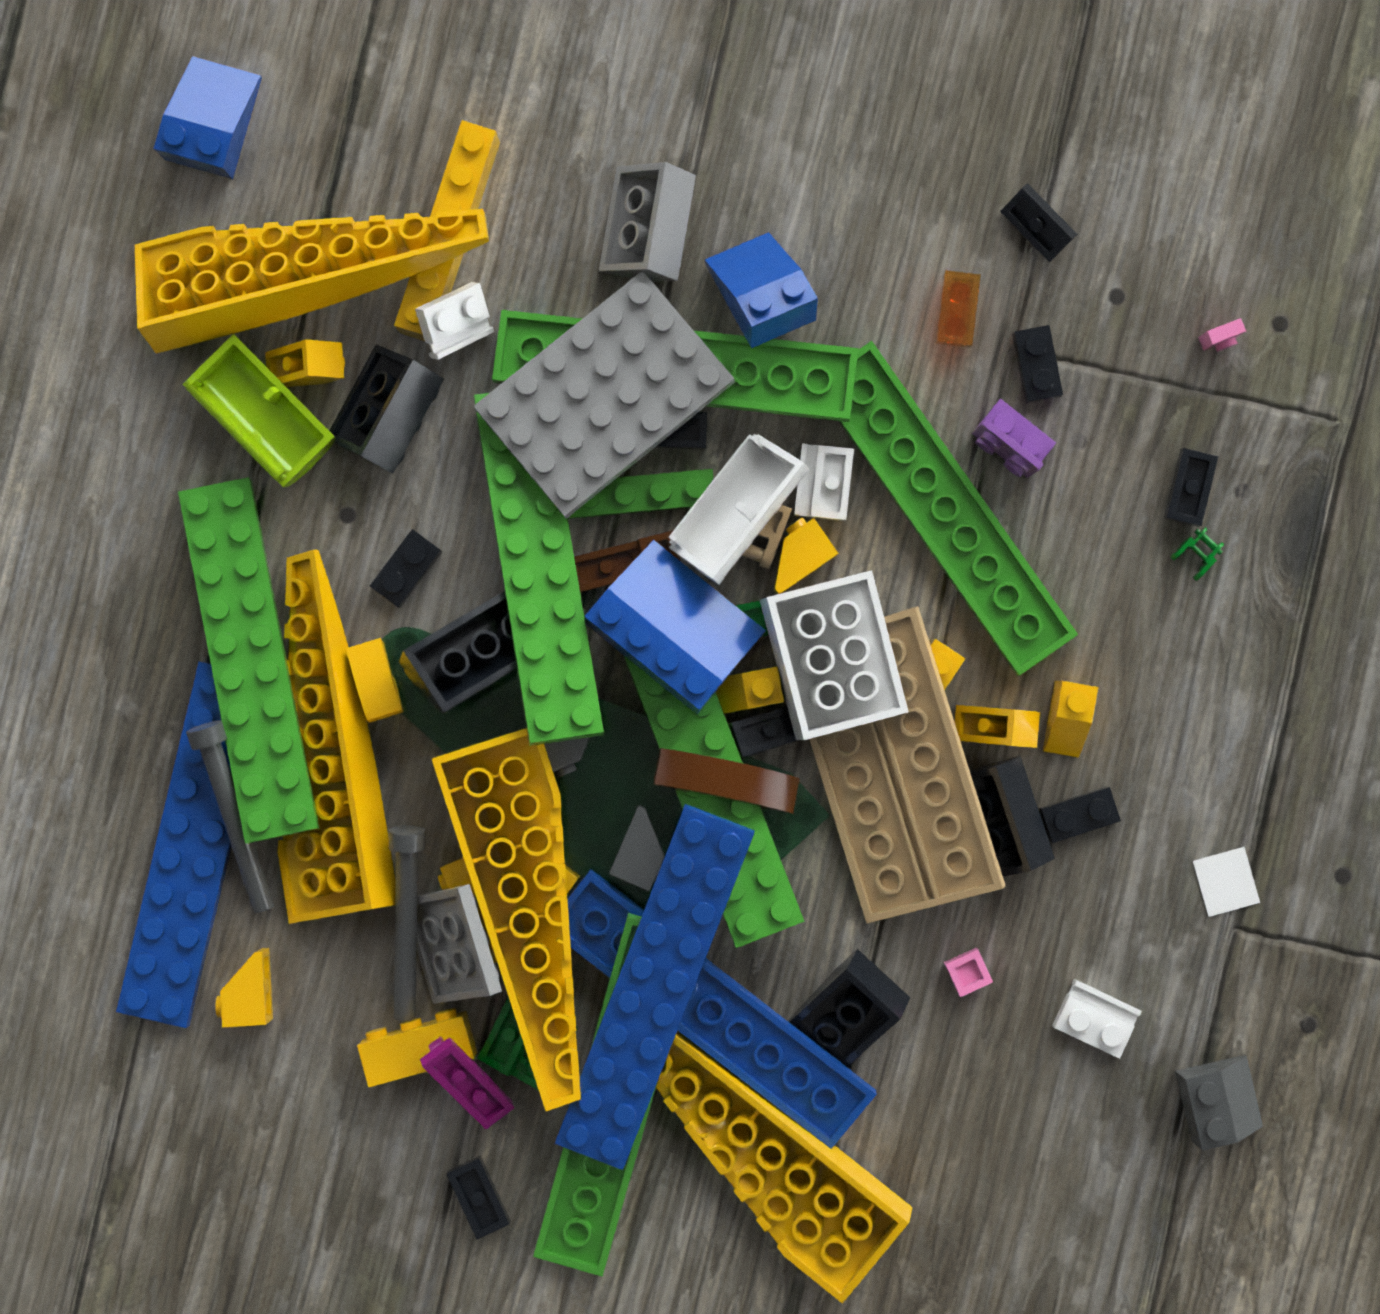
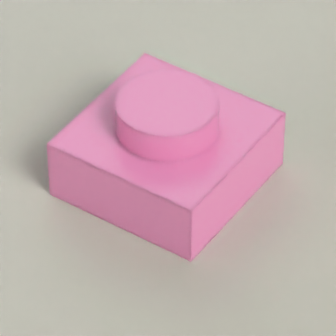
M1240 318L1211 329L1198 338L1203 351L1215 346L1216 351L1219 352L1238 344L1236 338L1245 333L1246 329Z
M977 948L944 962L960 997L993 983Z

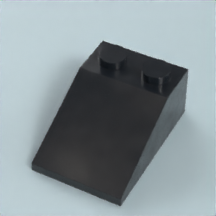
M857 949L830 974L788 1022L848 1067L901 1019L911 997Z

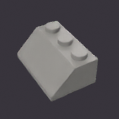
M667 162L618 166L616 168L599 272L634 278L640 272H644L652 282L678 281L693 197L695 174Z

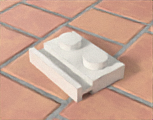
M470 282L415 309L425 343H429L431 350L429 356L432 359L439 360L494 332L493 327L489 326L487 318L490 316L480 283Z
M802 443L800 460L808 466L809 472L797 484L794 516L846 521L854 449Z
M1073 979L1071 989L1066 994L1052 1026L1120 1059L1135 1027L1136 1019L1142 1011Z

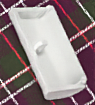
M749 434L668 538L671 539L669 541L671 546L669 548L711 581L720 585L725 579L724 577L746 549L750 547L753 540L779 510L793 489L809 472L808 466L759 434H754L753 436Z

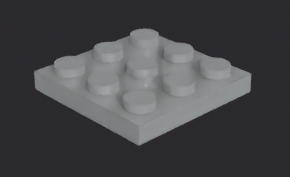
M470 884L417 895V952L433 1004L486 997L502 991L499 982V971L493 963L488 946L489 938L482 926L477 910L478 902L472 893Z

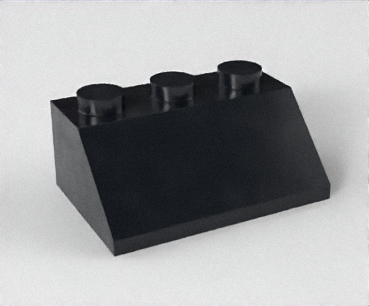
M376 344L329 430L336 438L334 443L393 474L396 467L402 462L405 451L414 434L420 429L422 419L430 404L436 399L444 378L417 361Z
M1021 756L970 770L1002 876L1029 872L1055 859Z

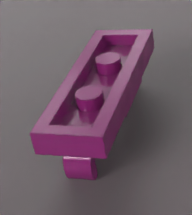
M440 1036L428 1045L430 1052L420 1059L422 1067L485 1129H488L515 1108L512 1100L450 1037L444 1041Z

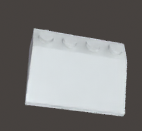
M872 570L760 600L796 740H807L909 712Z

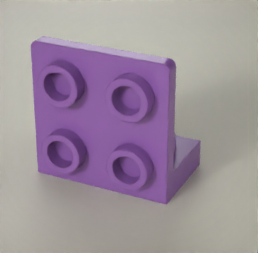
M1002 399L997 401L972 433L978 438L975 443L982 450L990 455L994 452L1005 460L1003 465L1017 477H1021L1023 474L1028 478L1039 471L1044 465L1042 460L1056 444L1055 441Z

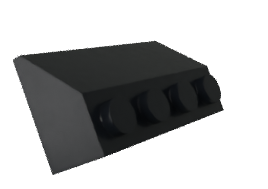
M505 591L403 650L399 664L418 693L442 714L517 669Z

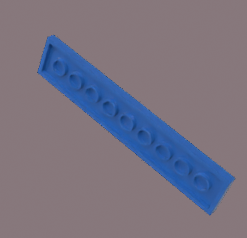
M201 661L198 662L116 1010L118 1013L183 1028L190 1026L232 848L200 749H191L186 731L191 728L221 720L211 664ZM223 741L221 744L231 771L226 741Z
M684 805L580 1075L581 1100L569 1104L554 1144L618 1169H624L755 830L690 805Z
M590 869L567 898L570 944L574 951L610 978L628 913L642 917L644 909ZM707 958L705 959L678 1031L832 1149L877 1095L876 1089Z

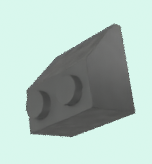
M1246 1055L1175 1071L1191 1141L1202 1151L1238 1143L1263 1127Z

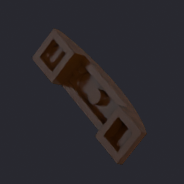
M673 530L574 556L580 593L612 585L653 540L681 561L680 557L669 548L671 546L669 543L671 539L668 537Z
M660 748L653 785L686 792H697L793 814L800 778L739 762Z

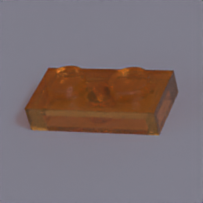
M945 270L943 273L935 344L967 348L973 346L981 274Z

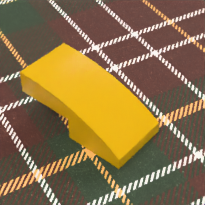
M378 638L346 648L367 721L370 723L403 713L396 680L391 673L385 644L382 639Z

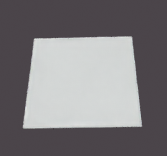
M1245 847L1193 861L1208 917L1260 903Z

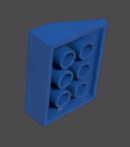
M655 540L612 583L584 616L585 624L696 714L702 710L766 631Z

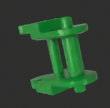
M1206 527L1202 530L1197 528L1194 531L1196 536L1194 538H1186L1177 548V551L1170 556L1174 561L1186 549L1191 548L1202 558V567L1192 577L1195 581L1199 580L1217 561L1214 556L1216 554L1220 555L1223 552L1221 548L1224 543L1216 544L1205 534L1207 531ZM1199 540L1211 549L1207 556L1195 546Z

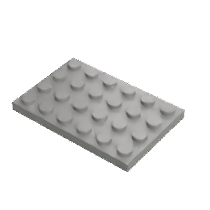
M640 272L476 403L474 408L567 519L733 385L735 378L644 272Z

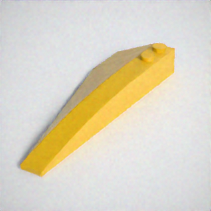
M483 209L439 211L434 217H422L419 213H408L404 215V219L386 220L384 215L369 216V221L357 222L354 221L353 217L295 221L293 226H281L278 222L264 223L262 228H246L245 224L230 225L229 230H216L214 226H204L135 244L137 329L157 354L296 317L363 295L425 271L489 242L485 212Z
M310 550L287 557L285 604L290 607V618L288 623L284 625V638L289 639L287 664L320 829L283 836V840H278V859L289 924L395 905L394 867L391 850H389V837L368 723L346 651V648L349 647L319 550Z
M527 728L433 757L432 762L545 1111H549L581 1100L561 795L545 745L529 746Z
M677 1030L656 1089L664 1098L663 1102L672 1113L675 1112L685 1125L684 1129L720 1175H724L734 1187V1193L741 1202H745L757 1217L756 1221L765 1232L768 1231L776 1241L777 1248L783 1256L843 1304L909 1224L913 1207L834 1145L830 1149Z

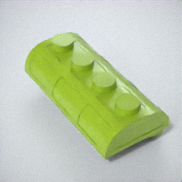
M232 334L182 384L282 487H288L304 476L329 451L336 440L335 436L235 334Z

